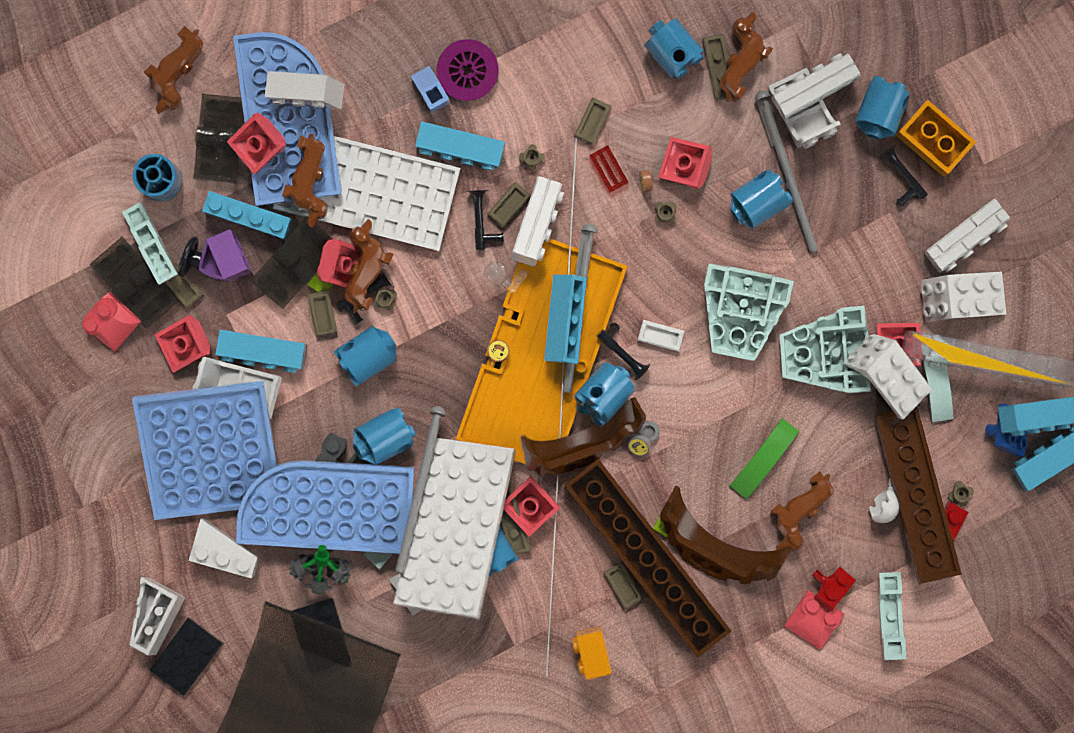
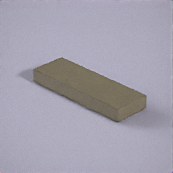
M723 33L702 38L715 101L726 99V92L719 86L720 79L729 66L726 64L729 56Z

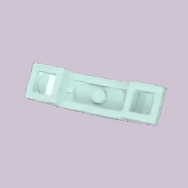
M939 334L926 336L927 338L941 342ZM921 341V359L923 361L925 378L932 388L928 393L931 421L938 422L954 419L945 358Z
M901 572L879 573V616L884 660L906 659L901 602Z

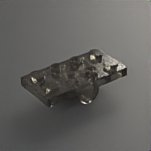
M202 94L200 119L195 136L194 180L237 184L240 157L227 141L243 126L244 114L241 97Z
M307 216L250 280L282 309L315 276L320 264L323 246L328 240L333 239L316 224L313 228H310L307 224Z
M123 236L90 263L91 267L110 287L113 294L141 320V324L145 329H148L179 302L164 283L158 285L147 263Z

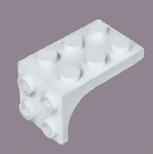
M805 68L768 86L771 96L775 94L774 90L784 84L786 87L794 84L792 80L802 74L805 77L810 75L808 69ZM823 99L784 120L797 149L802 146L804 149L815 145L821 137L823 140L834 136L838 132L837 128L841 125L839 121H835L832 118Z
M1002 272L945 275L921 281L923 313L926 322L1006 314Z
M876 334L869 335L857 350L849 354L848 359L845 361L847 367L860 372L875 386L900 419H904L932 390L896 340Z
M203 357L198 365V376L192 389L264 381L269 417L271 419L282 377Z

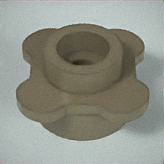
M532 144L528 146L524 153L519 155V159L528 165L529 170H535L536 165L545 160V155L540 153L537 147Z
M657 202L655 205L657 209L656 222H675L674 210L676 209V204L674 202Z
M383 287L377 289L376 299L373 301L374 306H381L387 310H392L394 308V298L397 297L396 291H389Z
M956 481L954 489L948 493V497L950 500L959 502L960 506H966L971 495L974 494V490L972 487L963 485L962 481Z

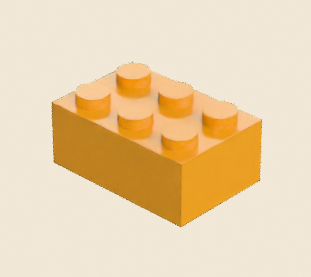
M928 99L896 134L902 142L943 177L952 171L976 143L972 137Z
M597 626L576 631V637H573L572 641L575 654L580 653L581 658L577 659L580 675H585L586 680L612 674L601 627Z

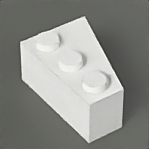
M268 71L265 97L272 100V104L276 105L292 103L291 105L299 107L309 105L316 108L342 109L345 84L328 75Z
M205 518L200 519L189 561L248 578L255 577L260 556L243 544H236L235 539Z
M141 577V588L139 597H137L136 604L138 606L136 618H134L130 646L146 655H157L186 597L149 577Z

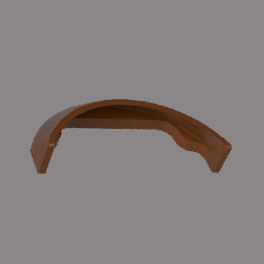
M633 397L602 427L594 424L578 433L549 441H535L522 435L520 438L526 465L530 471H537L538 475H546L550 471H553L555 475L584 467L600 459L605 452L614 451L622 446L624 439L629 434L638 433L643 427L646 415L637 399Z
M677 485L674 487L660 513V520L663 521L668 533L667 539L671 545L675 544L682 552L681 557L695 568L704 571L705 574L723 581L732 579L740 581V584H750L752 581L764 579L769 581L774 579L790 551L788 547L774 551H751L719 540L701 527L691 516L683 502L680 487Z

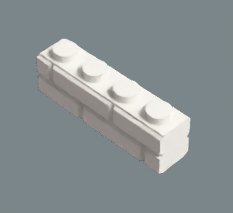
M840 53L830 59V64L826 66L820 64L811 70L812 74L806 77L802 74L793 79L794 84L788 87L784 84L775 89V94L771 99L783 120L790 118L858 80L861 74L849 54L843 56Z
M540 176L537 177L512 251V260L520 263L523 262L533 267L536 266L537 260L542 261L545 252L542 245L544 241H549L552 230L548 229L550 222H555L558 211L554 209L556 203L561 204L564 192L561 191V183L553 180L550 181Z
M994 198L924 251V254L938 272L943 270L949 272L957 265L955 263L960 257L963 259L967 258L974 252L972 250L974 246L979 244L981 247L991 239L989 237L991 233L996 231L998 234L1008 226L1006 222L1010 220V217Z

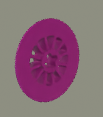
M463 39L450 44L441 53L437 62V78L447 94L459 100L472 101L482 98L492 90L498 78L499 67L496 56L487 45L477 40ZM464 53H470L469 61H466ZM473 54L479 56L474 62H471ZM462 55L464 62L461 63L456 57ZM480 59L484 61V64L475 66ZM454 60V61H456L460 66H459V67H458V66H453V65H451V63H452V61ZM469 65L472 66L471 70L473 73H468L465 76L462 68H467ZM450 68L459 70L458 72L452 74L449 73ZM486 68V73L479 72L477 70ZM460 75L455 82L452 81V77ZM475 75L485 76V78L481 81ZM472 78L479 83L478 86L474 87ZM462 79H464L463 87L457 86V84ZM467 80L470 81L471 88H465Z

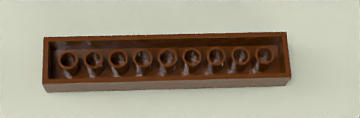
M599 459L595 460L564 484L697 658L732 632Z

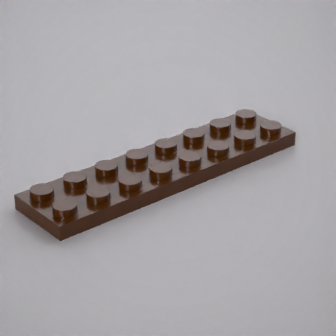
M918 406L904 419L898 418L894 412L876 415L875 420L894 493L899 503V512L918 585L962 575Z

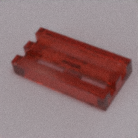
M608 145L589 155L609 193L629 183ZM604 152H607L610 160L612 161L615 169L617 170L620 178L622 179L621 182H618L617 178L615 177L612 169L610 168L607 160L603 155ZM597 156L600 157L603 165L605 166L608 174L610 175L613 183L615 184L614 186H611V184L609 183L606 175L604 174L601 166L599 165L596 159Z

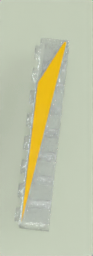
M917 331L905 332L902 349L914 364H921V361L929 362L928 366L941 368L942 365L949 366V370L962 372L963 368L970 370V374L982 376L983 372L990 373L991 378L1003 379L1006 376L1011 377L1012 382L1024 383V380L1032 381L1031 385L1039 387L1049 384L1052 385V389L1065 391V387H1073L1074 361Z

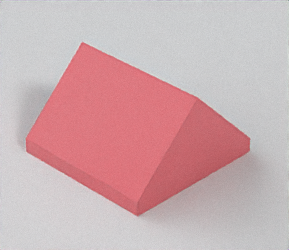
M530 476L505 499L503 509L530 536L561 507ZM515 496L518 499L520 517L516 514L512 499Z

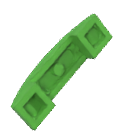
M782 418L729 486L747 499L776 464L799 431Z

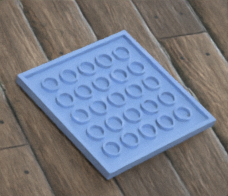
M264 381L134 396L132 398L154 520L239 510L242 499L252 483L264 472L277 466Z

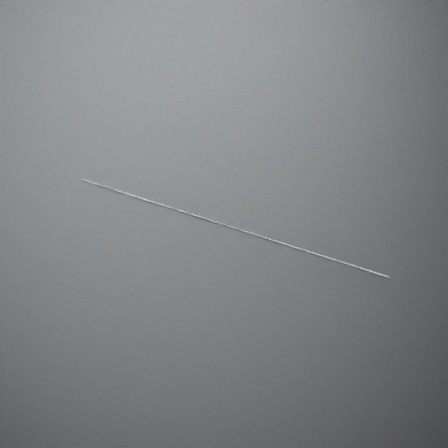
M575 138V153H574L575 156H574V173H573V190H572L573 193H572V210H571V227H570L571 230H570V245H569L570 247H569V264H568L569 267H568V275H569V273H570V256H571L570 253H571V236H572V219H573L572 216H573V201H574L573 199H574V182H575L574 179H575V164H576L575 162H576V145H577V138ZM563 363V374H562L563 376H562V393H561V411H560L559 439H560V437H561V419H562L563 382H564V365H565V363ZM557 474V483H556V484H557V485H556V503H557V494H558V474ZM555 513V520H554V540H553V557H552V575H551V595H550V612H549L550 615H549V630H548L549 632H548V650H547V667H546L547 670H546V677L548 676V659H549L548 656H549V641H550L549 639H550V621H551V604H552L551 601H552V586H553L552 584H553V566H554V549H555L554 546H555V531H556V530H555V529H556V513Z

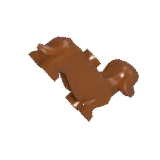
M753 12L746 18H738L732 26V32L740 40L741 47L737 54L733 53L727 60L726 64L729 66L719 82L721 89L726 92L725 101L727 102L731 99L736 102L737 99L741 98L747 89L744 86L739 87L742 78L753 70L759 61L762 62L765 58H768L774 49L772 47H765L762 37L752 30V25L756 20V14Z
M184 26L177 34L183 40L180 47L165 56L160 61L158 68L151 64L144 71L145 75L151 80L153 79L154 89L162 95L161 101L156 106L158 114L167 109H177L181 105L182 98L176 90L175 83L183 74L187 75L193 69L192 63L202 51L203 41L198 36V29L192 33Z
M309 134L308 138L300 136L297 147L299 150L304 151V158L293 174V186L285 185L282 196L286 199L292 197L298 207L309 210L307 224L310 228H313L318 219L326 217L328 206L327 203L317 198L313 193L316 181L320 182L324 169L320 167L325 146L322 142L314 139L313 134Z
M369 219L361 227L353 228L349 236L350 241L361 253L358 263H354L348 274L351 278L345 290V299L353 305V313H356L358 309L360 311L369 309L373 299L370 297L365 298L367 288L379 275L382 266L385 263L389 264L394 255L390 252L385 253L381 244L369 236L372 228V221Z
M819 471L810 480L812 484L816 483L811 491L791 499L785 508L778 504L771 510L772 515H777V527L784 536L783 541L776 546V550L788 547L790 551L794 552L801 548L803 539L798 531V524L806 516L811 519L819 512L818 507L833 494L834 490L829 482V474L823 476Z

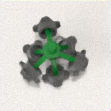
M325 545L318 546L314 555H299L297 561L291 560L292 566L289 567L290 575H293L295 579L299 577L300 581H303L302 577L308 574L312 576L317 575V577L311 578L310 583H306V588L312 589L314 594H324L325 591L332 589L331 586H328V579L322 577L324 567L327 566V577L335 581L334 586L339 583L341 585L345 582L347 583L351 576L349 572L352 569H347L349 566L347 560L341 561L339 558L330 559V553L333 550L327 549Z

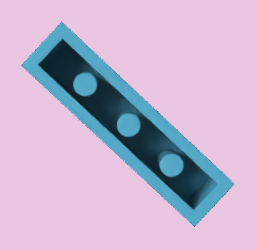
M421 121L415 147L419 150L420 154L431 156L434 153L440 155V159L452 161L455 158L461 160V164L473 166L475 163L482 165V169L494 171V168H500L505 141Z
M211 191L208 192L202 209L205 214L287 241L293 223L291 218Z
M553 274L544 361L578 364L587 278L575 275Z
M219 330L215 355L221 356V361L233 363L234 359H240L244 365L254 366L255 362L263 363V368L276 369V366H282L284 371L297 373V369L303 370L307 344Z
M1074 397L998 407L1002 433L1011 432V436L1025 435L1024 430L1027 431V434L1039 433L1040 428H1042V432L1053 431L1055 426H1057V430L1071 428L1070 424L1074 423Z
M1074 425L1069 428L1070 432L1064 436L1059 434L1050 440L1052 443L1047 447L1042 445L1032 451L1034 455L1027 459L1024 456L1014 462L1015 466L1011 468V471L1024 491H1030L1074 463Z

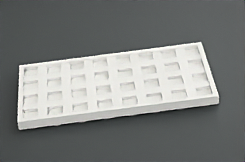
M334 136L342 195L319 198L327 203L328 212L325 218L318 219L317 221L353 229L357 226L361 227L369 219L372 221V228L369 234L440 251L461 168ZM294 201L278 203L273 206L274 210L305 218L309 216V210L298 207Z
M436 438L404 573H400L394 599L396 606L479 619L515 458V449Z

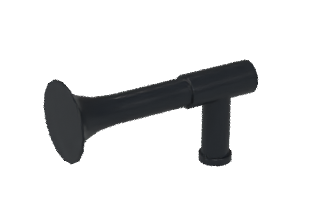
M895 144L878 159L888 160L911 188L896 200L903 207L915 195L921 200L928 193L901 163L895 152Z
M489 190L467 191L474 200L476 250L485 249V242H504L503 233H484L482 203L484 194Z
M384 268L379 279L371 283L367 288L365 296L384 286L395 288ZM345 298L336 303L340 311L347 308L355 325L363 321L358 311L353 313V305Z
M612 323L607 333L602 329L596 337L633 369L635 373L634 380L636 381L648 370L650 364L643 365L637 362L618 345L613 338L617 331H619L620 326L617 323Z

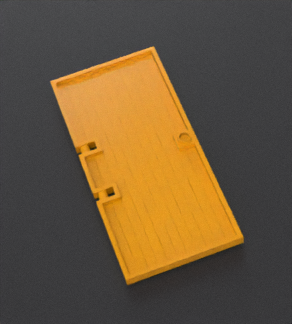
M549 238L548 242H543L544 256L542 261L537 260L536 266L533 267L523 262H518L502 306L506 310L503 316L499 315L490 343L495 340L504 341L509 347V355L507 359L502 361L500 369L494 368L496 361L489 357L487 348L485 356L489 358L486 365H481L455 440L513 448L516 451L514 460L526 464L520 436L525 435L527 438L535 441L559 439L563 363L544 361L553 274L568 275L569 245ZM571 246L569 275H575L579 252V248ZM593 253L590 255L585 290L578 364H575L571 393L563 392L560 438L569 435L577 412L576 406L578 403L574 399L575 393L589 378L601 344V340L596 335L602 329L606 330L628 267ZM514 312L519 313L517 321L511 319ZM565 363V365H564V379H565V372H566V365H567V363Z

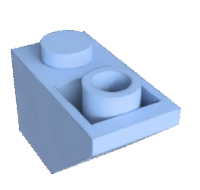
M430 66L411 76L431 114L450 104L448 96Z

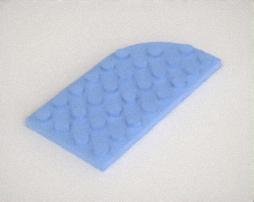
M259 32L233 36L244 122L246 123L255 113H260L271 121L286 142L282 153L277 154L257 174L251 172L256 206L294 201L292 197L286 199L282 194L285 185L293 186V174L304 158V151L299 150L297 147L300 136L308 138L309 134H313L314 139L322 142L325 146L320 167L324 169L320 182L316 181L314 195L317 198L342 195L330 108H316L309 105L299 107L291 105L292 103L276 105L272 104V100L265 97L268 71L324 75L314 56L300 43L280 34Z
M291 461L272 467L252 483L242 499L237 517L236 544L318 549L320 545H325L327 549L399 554L413 500L415 467L321 461Z

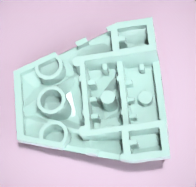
M709 263L704 288L712 352L755 361L767 341L768 335L777 324L780 315L790 301L794 281L767 273Z
M865 306L836 310L837 312L831 315L822 316L815 322L801 325L780 335L783 378L849 394L871 392V382L860 372L847 367L845 364L849 354L857 350L864 339L869 336Z

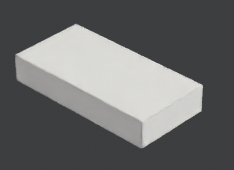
M643 320L637 341L679 352L684 331Z

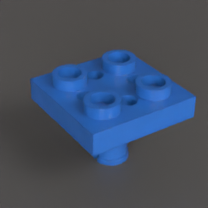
M999 404V407L1010 406V405H1009V404ZM998 410L997 424H988L986 426V436L989 438L995 437L994 446L1016 457H1024L1027 447V431L1024 430L1025 435L1011 436V432L1002 433Z

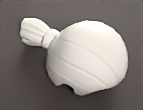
M890 478L889 487L874 499L876 507H869L871 518L877 523L891 522L899 515V503Z

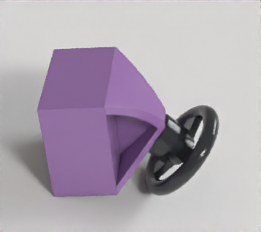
M230 229L206 239L202 253L197 251L199 245L198 237L193 236L188 241L178 265V275L180 277L185 276L192 265L193 268L200 270L204 274L228 283L253 273L236 233Z

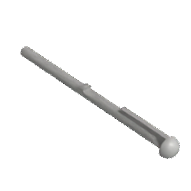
M762 90L755 95V101L757 102L771 147L775 146L787 181L786 186L793 198L809 251L812 253L817 251L818 248L768 101V97L771 95L769 92Z
M592 223L585 224L581 229L575 276L585 278L588 276L593 233H598L597 227ZM567 363L563 392L571 393L575 364Z
M440 406L433 407L429 412L433 417L395 570L398 573H404L441 417H446L445 410Z

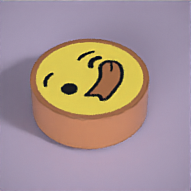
M648 170L640 171V183L643 192L652 191L653 189L651 174Z
M495 340L488 347V355L493 361L502 362L509 355V347L504 341Z

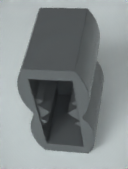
M333 433L327 435L322 444V453L315 461L338 463V459L346 450L347 439Z

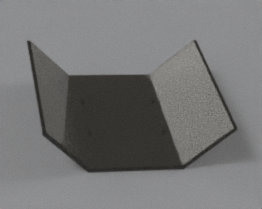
M265 601L257 635L230 706L217 733H372L401 654Z

